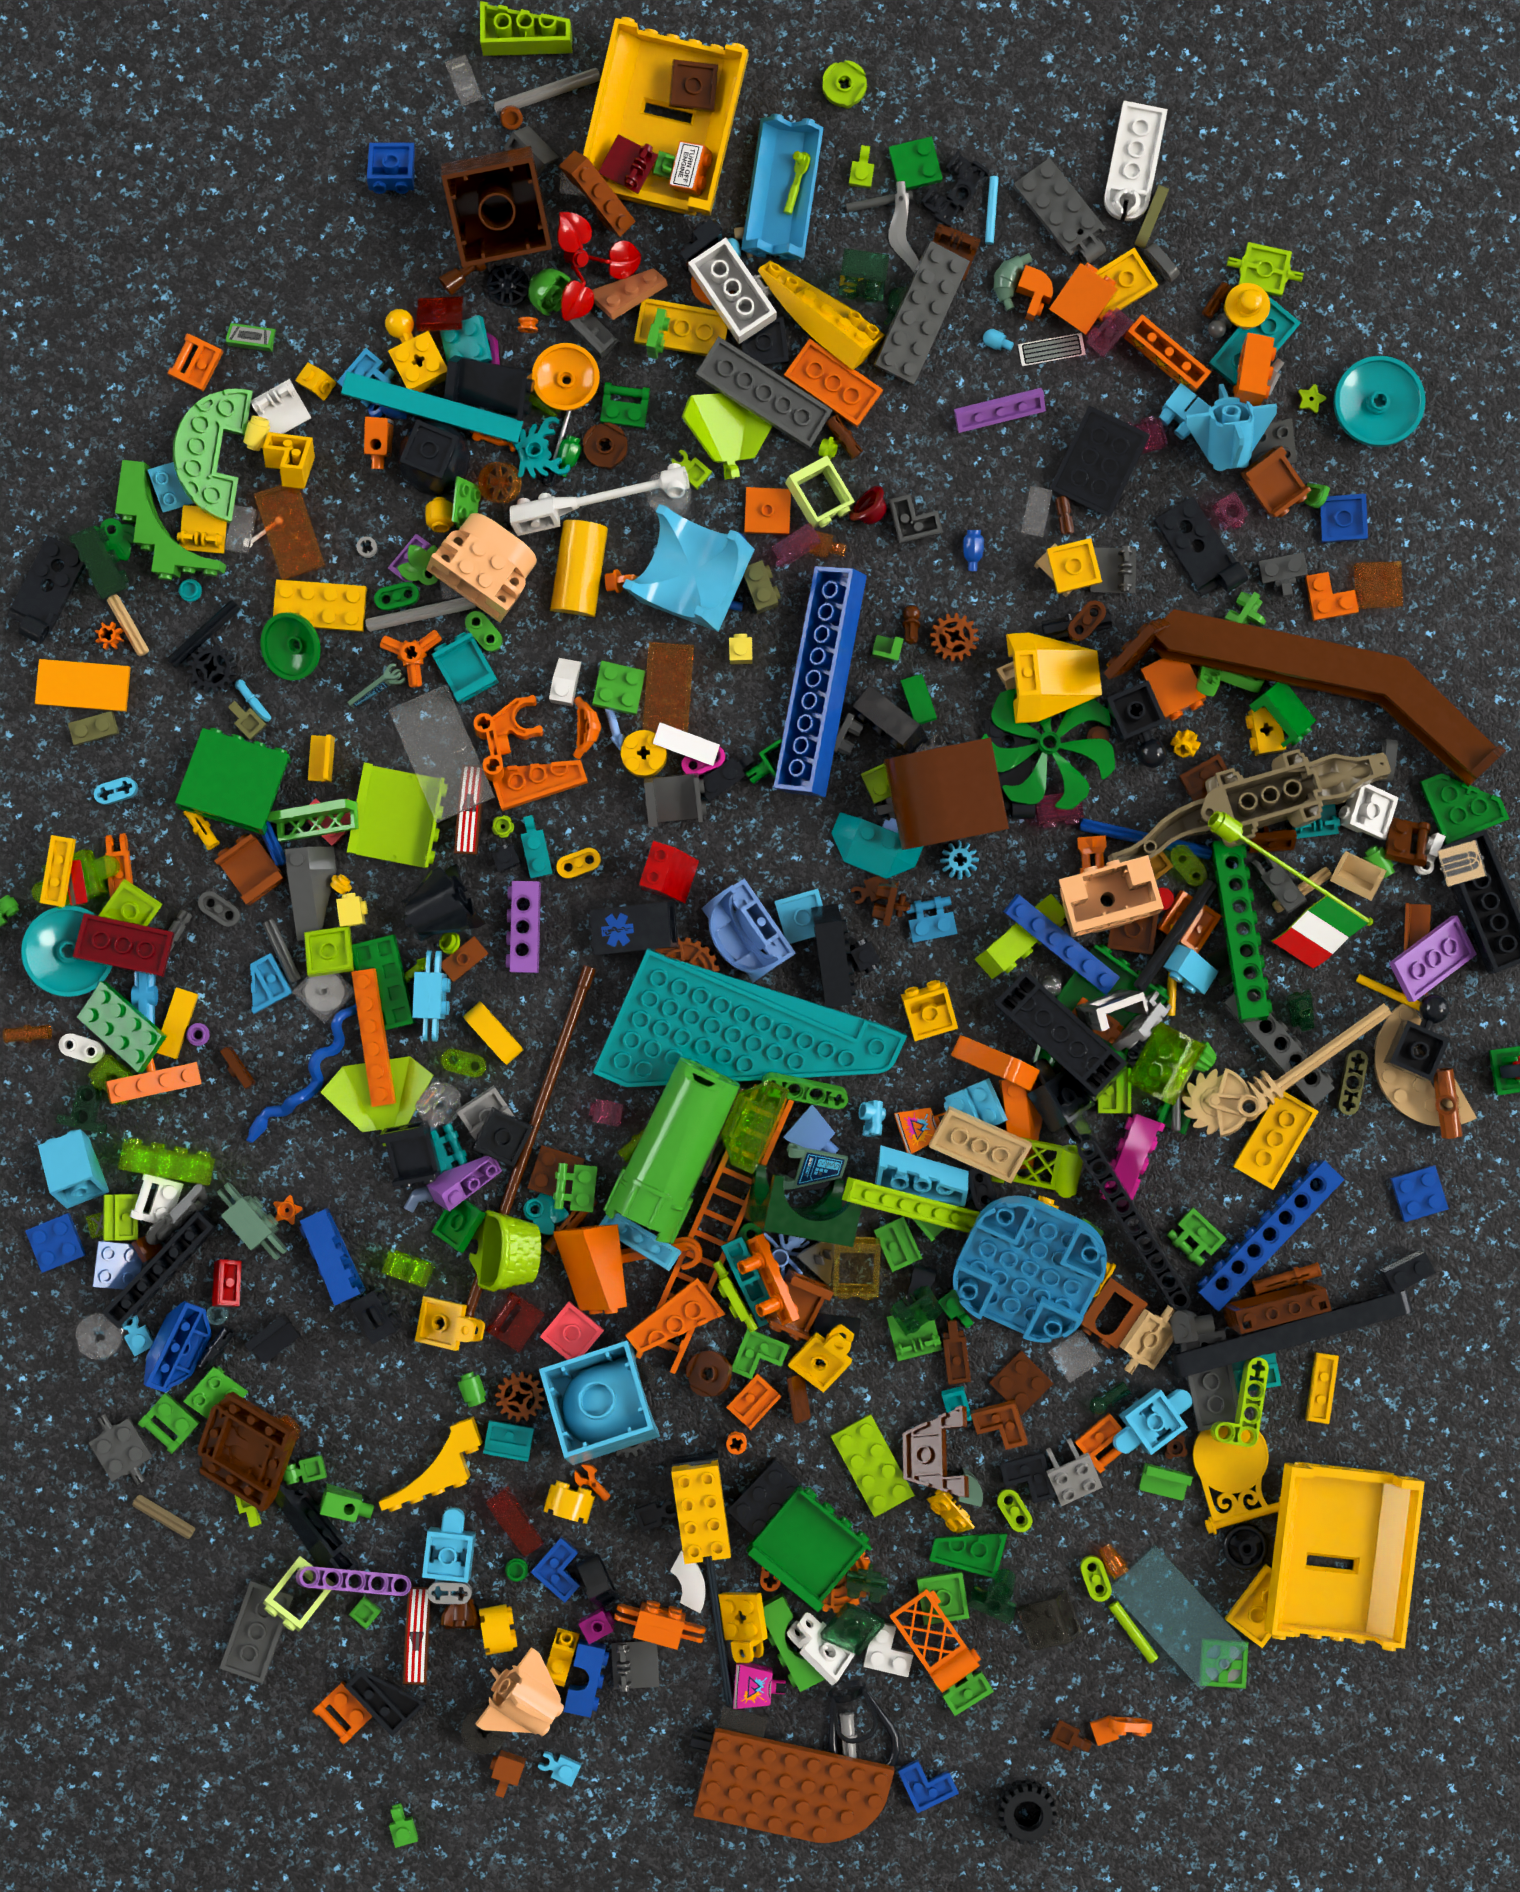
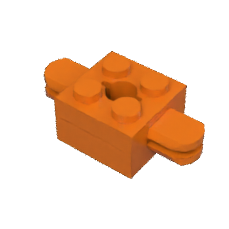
M647 1600V1603L642 1602L640 1608L625 1604L617 1605V1610L622 1613H615L614 1619L635 1625L633 1638L678 1650L681 1638L697 1643H702L704 1637L700 1634H705L706 1627L685 1621L686 1613H683L681 1608L669 1606V1609L660 1606L659 1602Z

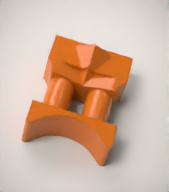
M1106 835L1077 838V850L1080 852L1082 868H1079V874L1084 872L1085 868L1091 867L1090 854H1095V866L1098 869L1105 866L1104 850L1107 847Z

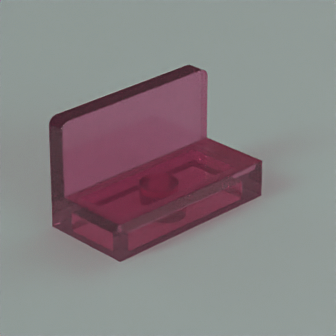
M807 523L772 547L779 559L776 562L777 567L789 565L822 543L811 523Z

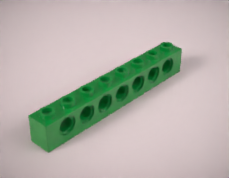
M1215 841L1211 845L1212 859L1239 1023L1267 1020L1269 1013H1272L1271 1000L1266 997L1268 980L1267 977H1263L1262 968H1265L1263 954L1259 955L1258 946H1261L1260 933L1255 931L1254 924H1257V914L1255 910L1252 911L1251 902H1254L1252 888L1248 889L1247 880H1250L1249 867H1245L1244 858L1247 856L1245 845H1239L1229 848L1224 845L1223 841ZM1233 860L1236 862L1237 867L1230 869L1226 866L1225 861ZM1237 882L1241 889L1234 891L1229 887V883ZM1236 903L1241 904L1244 907V912H1235L1233 905ZM1240 925L1245 926L1248 933L1241 935L1237 932L1236 927ZM1243 947L1248 948L1251 951V956H1242L1240 949ZM1245 970H1252L1255 978L1247 979L1243 972ZM1255 992L1259 1000L1256 1002L1250 1001L1247 993Z

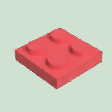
M569 1301L540 1337L569 1360L584 1355L604 1329Z

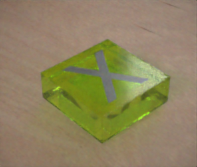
M103 1212L86 1216L91 1239L103 1236Z

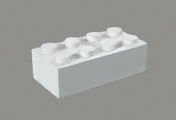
M724 238L688 262L690 273L738 344L776 320V310L727 238ZM733 290V291H735L736 293H735V294H730L729 292Z

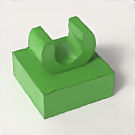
M659 151L652 174L670 180L676 156Z

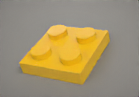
M1091 538L1046 550L1057 594L1102 583Z

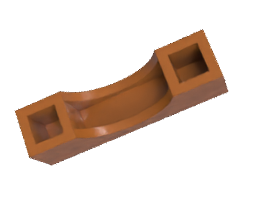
M574 150L559 165V168L569 181L593 204L597 211L595 213L607 230L621 237L636 222L586 156Z

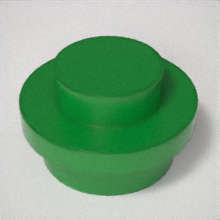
M520 1558L511 1559L505 1567L506 1576L515 1582L523 1580L528 1574L527 1563Z

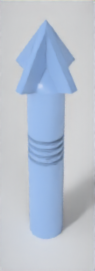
M605 709L612 733L610 738L621 751L624 736L620 733L615 711Z

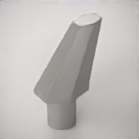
M1279 358L1272 364V367H1274L1271 380L1267 382V385L1270 386L1269 395H1271L1281 375L1278 371L1284 365V362Z

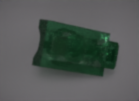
M1305 990L1303 993L1294 992L1287 996L1292 1027L1299 1026L1302 1032L1313 1029L1315 1027L1310 990Z
M868 1563L867 1570L858 1568V1572L850 1570L847 1572V1597L857 1599L860 1596V1592L865 1591L869 1592V1601L880 1603L883 1595L887 1596L888 1578L881 1577L880 1572L873 1571V1564Z

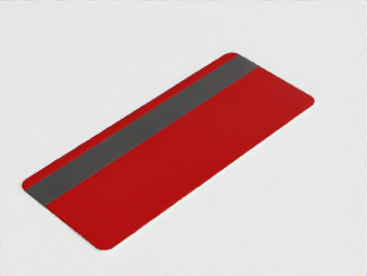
M81 860L72 861L68 885L70 905L88 902Z

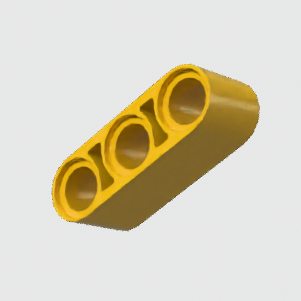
M480 1001L463 1016L468 1024L506 1065L524 1050Z

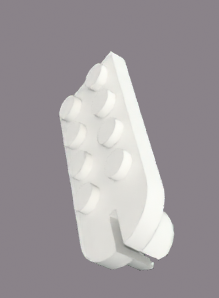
M1123 101L1104 195V206L1107 212L1118 220L1121 219L1123 214L1124 201H1128L1124 221H1133L1140 218L1148 208L1168 109Z

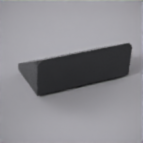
M818 1313L814 1321L813 1335L817 1332L826 1338V1335L835 1326L842 1324L854 1333L852 1342H858L861 1318ZM839 1333L843 1338H846L844 1333Z

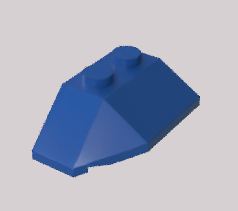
M184 1301L166 1315L146 1357L145 1386L167 1392L171 1387L192 1376L197 1366V1361L201 1358L212 1336L206 1309Z

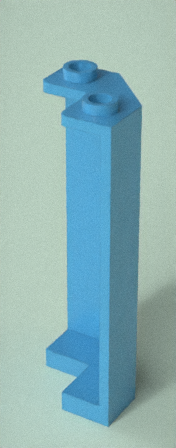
M771 114L770 117L761 118L741 250L756 257L766 258V254L780 256L779 260L783 261L804 259L824 128L816 124L813 119L804 118L802 121L792 123L784 119V116L780 114ZM796 151L807 152L811 157L809 167L806 173L802 175L792 215H787L783 211L796 174L794 172L796 161L793 159V154Z

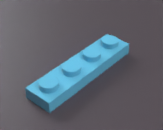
M616 1213L613 1219L606 1215L600 1225L618 1224L621 1243L670 1271L681 1254V1251L669 1243L656 1241V1235L619 1213Z

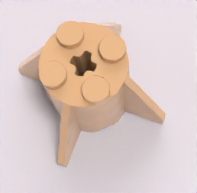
M531 1647L519 1665L512 1666V1670L505 1669L500 1673L495 1668H491L490 1672L496 1678L491 1688L494 1692L493 1699L489 1697V1706L475 1723L482 1730L523 1732L544 1736L549 1731L550 1724L555 1717L562 1713L564 1705L561 1704V1698L540 1653Z

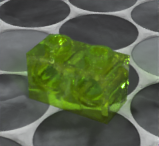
M392 1249L387 1255L381 1273L425 1288L429 1284L435 1264Z

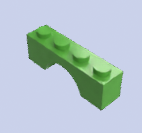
M783 1592L763 1602L765 1623L769 1630V1633H767L768 1639L772 1646L777 1645L780 1651L777 1654L778 1659L783 1667L787 1665L791 1673L788 1675V1678L793 1688L797 1686L799 1691L802 1692L825 1680L799 1652L790 1647L786 1640L785 1631L788 1623L793 1618V1612Z

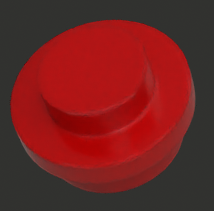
M1158 888L1164 907L1163 910H1167L1173 905V893L1167 888Z

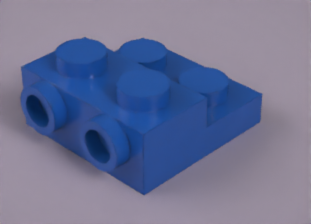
M369 143L367 168L369 190H373L377 194H383L386 190H395L400 194H405L408 190H414V143Z

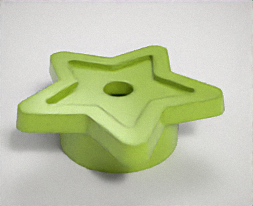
M1314 384L1309 390L1301 389L1298 391L1301 397L1299 409H1311L1314 413H1318L1319 404L1326 400V396L1318 393L1317 385Z

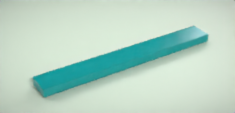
M348 371L341 391V395L514 444H518L523 421H518L514 418Z

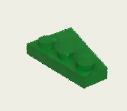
M1007 1533L934 1537L929 1561L996 1579Z

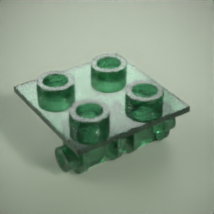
M928 1285L925 1287L921 1286L913 1292L918 1299L917 1301L911 1293L909 1294L914 1301L913 1304L910 1305L906 1297H904L908 1307L900 1300L893 1304V1308L889 1310L906 1336L917 1332L922 1325L937 1319L944 1312Z

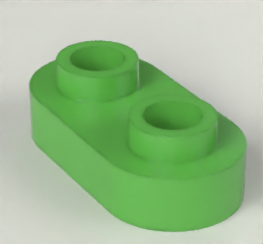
M473 611L469 613L465 619L468 631L484 650L488 652L499 650L503 643L499 631L482 612ZM474 619H480L478 626L472 624ZM489 636L495 637L493 643L487 642Z

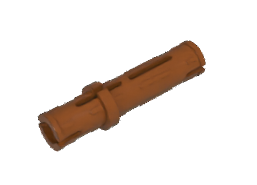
M572 1211L560 1227L557 1226L555 1230L576 1228L589 1212ZM554 1234L543 1245L552 1255H555L558 1250Z
M1318 1262L1300 1268L1296 1266L1292 1267L1293 1270L1251 1281L1254 1293L1258 1295L1295 1283L1300 1285L1305 1280L1321 1277L1320 1266Z

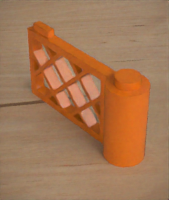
M926 1588L889 1616L943 1693L980 1666L978 1661L981 1658L974 1648L969 1650L938 1605L941 1600L934 1590L929 1592ZM925 1596L931 1602L930 1613L916 1610L918 1601ZM913 1604H915V1605H914V1610L908 1609V1608L911 1607ZM933 1607L935 1608L938 1614L933 1613ZM904 1611L913 1613L911 1626L902 1625L896 1616ZM916 1614L929 1616L927 1629L914 1627ZM932 1617L942 1618L944 1621L943 1632L930 1630ZM947 1627L949 1628L951 1633H946ZM905 1629H910V1634H909V1635H908V1633L906 1632ZM913 1630L926 1632L924 1645L915 1644L912 1641ZM929 1633L942 1635L940 1648L927 1646ZM945 1636L954 1637L960 1645L954 1650L943 1649ZM918 1648L924 1649L923 1655L921 1654ZM926 1649L940 1652L938 1661L931 1666L925 1659ZM942 1652L948 1653L942 1658Z

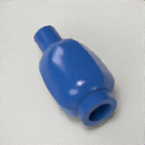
M967 530V535L963 539V555L968 561V571H977V562L983 557L984 538L981 535V530Z

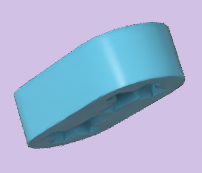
M119 778L97 786L94 791V798L101 804L110 805L134 797L138 792V785L131 778ZM125 782L132 785L128 794L126 791L118 792V789L125 787ZM103 789L114 791L113 794L107 796V800L100 797L103 794Z

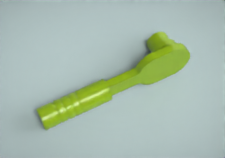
M796 151L793 154V159L796 161L794 165V172L796 174L783 211L787 215H792L802 175L806 173L809 167L811 157L807 152Z

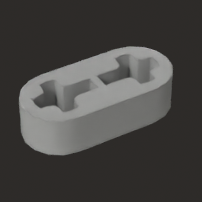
M435 1581L428 1588L427 1594L430 1601L436 1604H465L472 1596V1588L466 1582ZM439 1586L441 1591H448V1594L443 1593L440 1598H437V1595L432 1593V1591ZM460 1587H463V1590L468 1594H465L461 1599L459 1594H452V1591H458Z

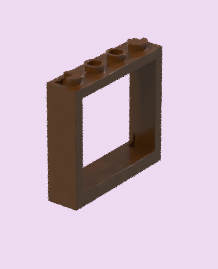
M1309 1281L1300 1285L1296 1284L1227 1302L1222 1308L1226 1325L1240 1334L1332 1311L1326 1288ZM1250 1322L1251 1327L1243 1329L1242 1323Z

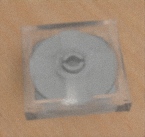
M339 973L316 977L307 976L292 991L324 1024L355 994L354 988Z

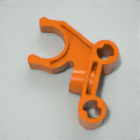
M534 695L515 698L493 717L486 713H481L475 717L474 728L476 735L480 739L487 740L490 756L486 757L483 761L484 775L489 781L496 782L504 776L501 755L511 753L508 741L509 734H513L522 740L543 735L542 726L523 728L515 720L516 714L521 708L536 706L537 701ZM486 724L488 728L483 729L481 725ZM491 766H497L496 771H490Z

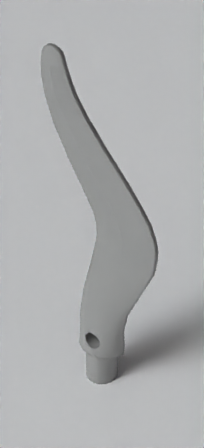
M905 181L896 182L895 211L889 228L888 239L894 251L915 273L920 261L906 239L909 193H906Z

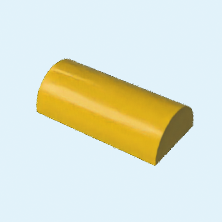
M581 520L563 521L550 611L595 617L608 532L606 526Z

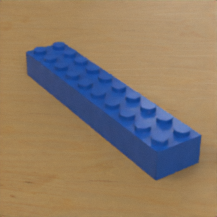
M815 566L773 787L786 793L826 797L867 575L853 568Z

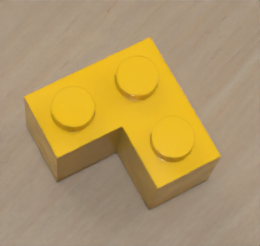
M268 432L263 445L265 467L280 469L282 486L305 489L315 458L313 438Z

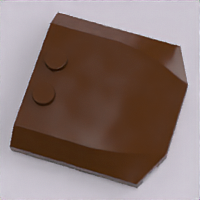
M231 1392L225 1395L221 1402L211 1408L198 1446V1455L202 1456V1467L199 1470L205 1477L263 1512L269 1508L277 1496L297 1440L296 1430L238 1394Z

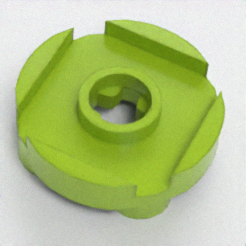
M855 62L833 63L823 75V94L829 102L838 107L849 109L859 103L866 93L867 79L864 70ZM849 80L848 85L850 87L841 88L839 81Z

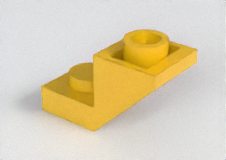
M557 1628L546 1668L553 1683L564 1687L580 1634Z

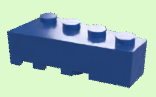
M326 1208L300 1220V1232L309 1242V1251L318 1264L319 1273L327 1286L334 1306L366 1291L329 1209Z

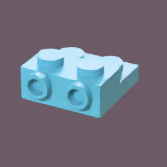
M989 1078L944 1097L946 1100L944 1103L946 1111L951 1106L994 1126L1008 1120Z

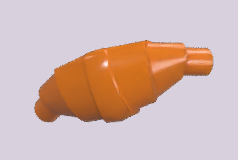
M579 696L574 699V703L578 707L576 741L578 747L574 751L573 756L577 759H581L583 754L597 741L601 731V723L597 712Z

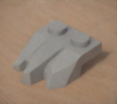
M494 1085L456 1110L475 1140L492 1107L514 1116Z

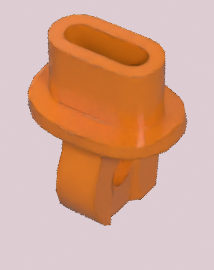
M615 569L613 573L605 574L606 590H615L617 593H621L626 579L635 580L639 576L622 575L618 569Z

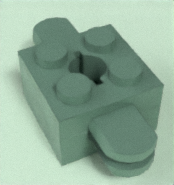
M227 1182L224 1185L227 1192L222 1188L217 1191L218 1195L229 1206V1209L221 1215L222 1218L250 1250L259 1248L262 1245L275 1260H278L281 1256L277 1250L282 1254L287 1252L285 1245L275 1235L280 1230L277 1227L278 1221L272 1214L269 1213L267 1215L262 1209L264 1205L256 1196L253 1198L251 1195L242 1197L235 1187Z

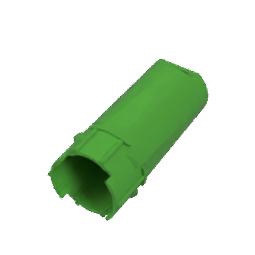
M680 1057L628 1166L623 1167L603 1209L606 1215L613 1219L616 1213H620L622 1216L648 1229L658 1231L656 1241L673 1244L692 1205L693 1199L691 1195L720 1134L740 1084L709 1067Z

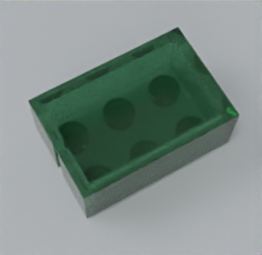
M844 248L838 294L846 299H856V297L861 296L867 302L876 303L878 300L883 301L890 255Z

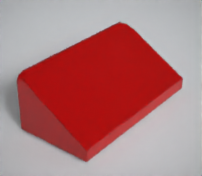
M219 1259L214 1262L213 1307L240 1306L242 1261Z

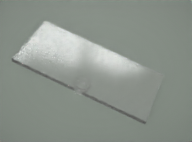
M447 684L389 709L436 823L495 798Z

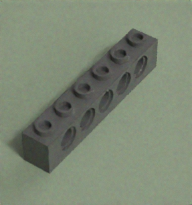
M1233 991L1221 1004L1239 1023ZM1255 992L1247 993L1250 1001H1258V995ZM1269 1013V1017L1266 1020L1269 1023V1030L1266 1033H1263L1259 1028L1262 1020L1239 1023L1283 1075L1294 1068L1289 1063V1059L1293 1054L1298 1056L1299 1063L1311 1056L1303 1052L1301 1042L1296 1037L1291 1038L1286 1032L1288 1031L1287 1026L1281 1020L1276 1021L1271 1015L1272 1013ZM1278 1037L1284 1040V1047L1281 1050L1276 1049L1274 1046V1042ZM1318 1068L1311 1072L1314 1075V1081L1310 1085L1305 1082L1304 1077L1292 1085L1310 1106H1315L1335 1089L1331 1084L1333 1082L1332 1078L1325 1071L1322 1073Z

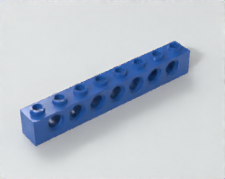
M1315 1160L1306 1169L1308 1173L1303 1178L1298 1177L1292 1183L1291 1187L1293 1189L1287 1195L1283 1193L1276 1200L1275 1203L1277 1205L1273 1210L1270 1211L1268 1209L1260 1217L1261 1222L1256 1227L1252 1226L1244 1234L1246 1238L1240 1244L1237 1242L1229 1249L1230 1255L1225 1260L1220 1259L1213 1266L1212 1269L1214 1271L1209 1277L1205 1275L1197 1283L1198 1288L1195 1291L1215 1310L1219 1312L1345 1180L1325 1160H1319L1318 1162ZM1317 1178L1320 1181V1187L1313 1191L1310 1187V1182L1312 1179ZM1301 1194L1304 1197V1204L1301 1207H1297L1294 1200L1297 1195ZM1282 1211H1286L1289 1215L1286 1223L1279 1221V1214ZM1270 1227L1273 1230V1236L1271 1239L1265 1240L1263 1231ZM1251 1244H1255L1258 1249L1254 1256H1249L1247 1253V1249ZM1239 1260L1242 1268L1239 1272L1234 1273L1231 1266L1234 1261ZM1220 1277L1226 1279V1285L1222 1289L1216 1287V1280Z

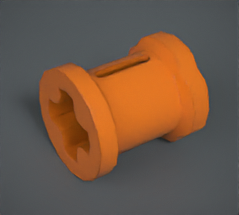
M731 1432L726 1442L727 1450L736 1455L743 1453L747 1446L746 1436L742 1432ZM733 1438H736L737 1440H742L740 1442L741 1447L738 1448L736 1445L731 1446V1444L733 1443Z

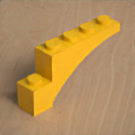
M474 1416L450 1426L451 1433L435 1461L412 1483L382 1498L379 1501L382 1511L388 1509L389 1512L402 1508L401 1504L407 1501L414 1504L423 1500V1496L431 1493L432 1496L445 1492V1487L453 1485L454 1488L467 1484L466 1480L471 1475L462 1452L465 1451L466 1454L473 1453L479 1450L478 1446L483 1443Z

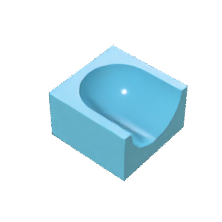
M628 1341L539 1369L564 1458L572 1465L660 1437L643 1391L636 1364L637 1357H635V1351Z

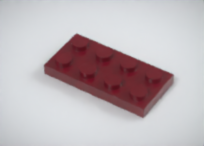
M84 913L73 958L164 977L175 933Z

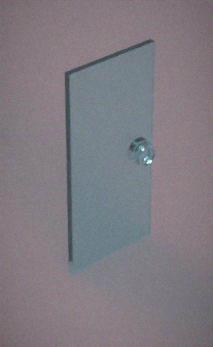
M1156 1545L1111 1586L1112 1593L1201 1691L1248 1647Z

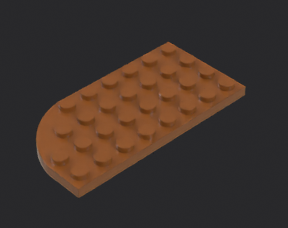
M715 1727L694 1808V1816L816 1843L841 1841L858 1834L879 1816L886 1804L895 1770L894 1766Z

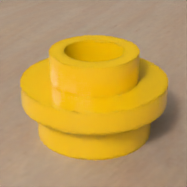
M342 874L332 876L330 886L340 894H346L347 891H351V881Z

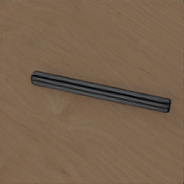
M1207 878L1156 950L1134 982L1133 986L1137 990L1144 992L1175 949L1217 888V884L1213 880Z

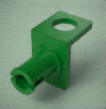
M782 739L777 740L761 751L759 754L762 762L746 771L748 777L753 776L750 778L753 784L769 773L773 774L774 777L776 776L777 769L767 754L780 746Z

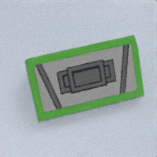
M231 323L225 342L228 346L272 352L276 330Z

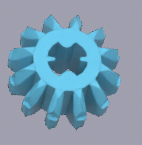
M957 841V849L950 843L948 848L951 852L947 850L942 851V854L948 858L940 859V863H948L942 870L945 872L951 869L950 878L957 872V878L961 880L962 872L967 877L971 876L968 868L972 871L977 870V867L971 864V862L976 863L979 861V858H971V855L977 851L973 849L968 852L969 843H966L963 849L961 848V841ZM958 854L961 855L962 859H965V862L961 864L962 866H958V862L953 860L957 858Z

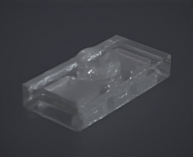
M234 505L232 521L229 525L225 545L227 551L249 554L257 514L256 509Z

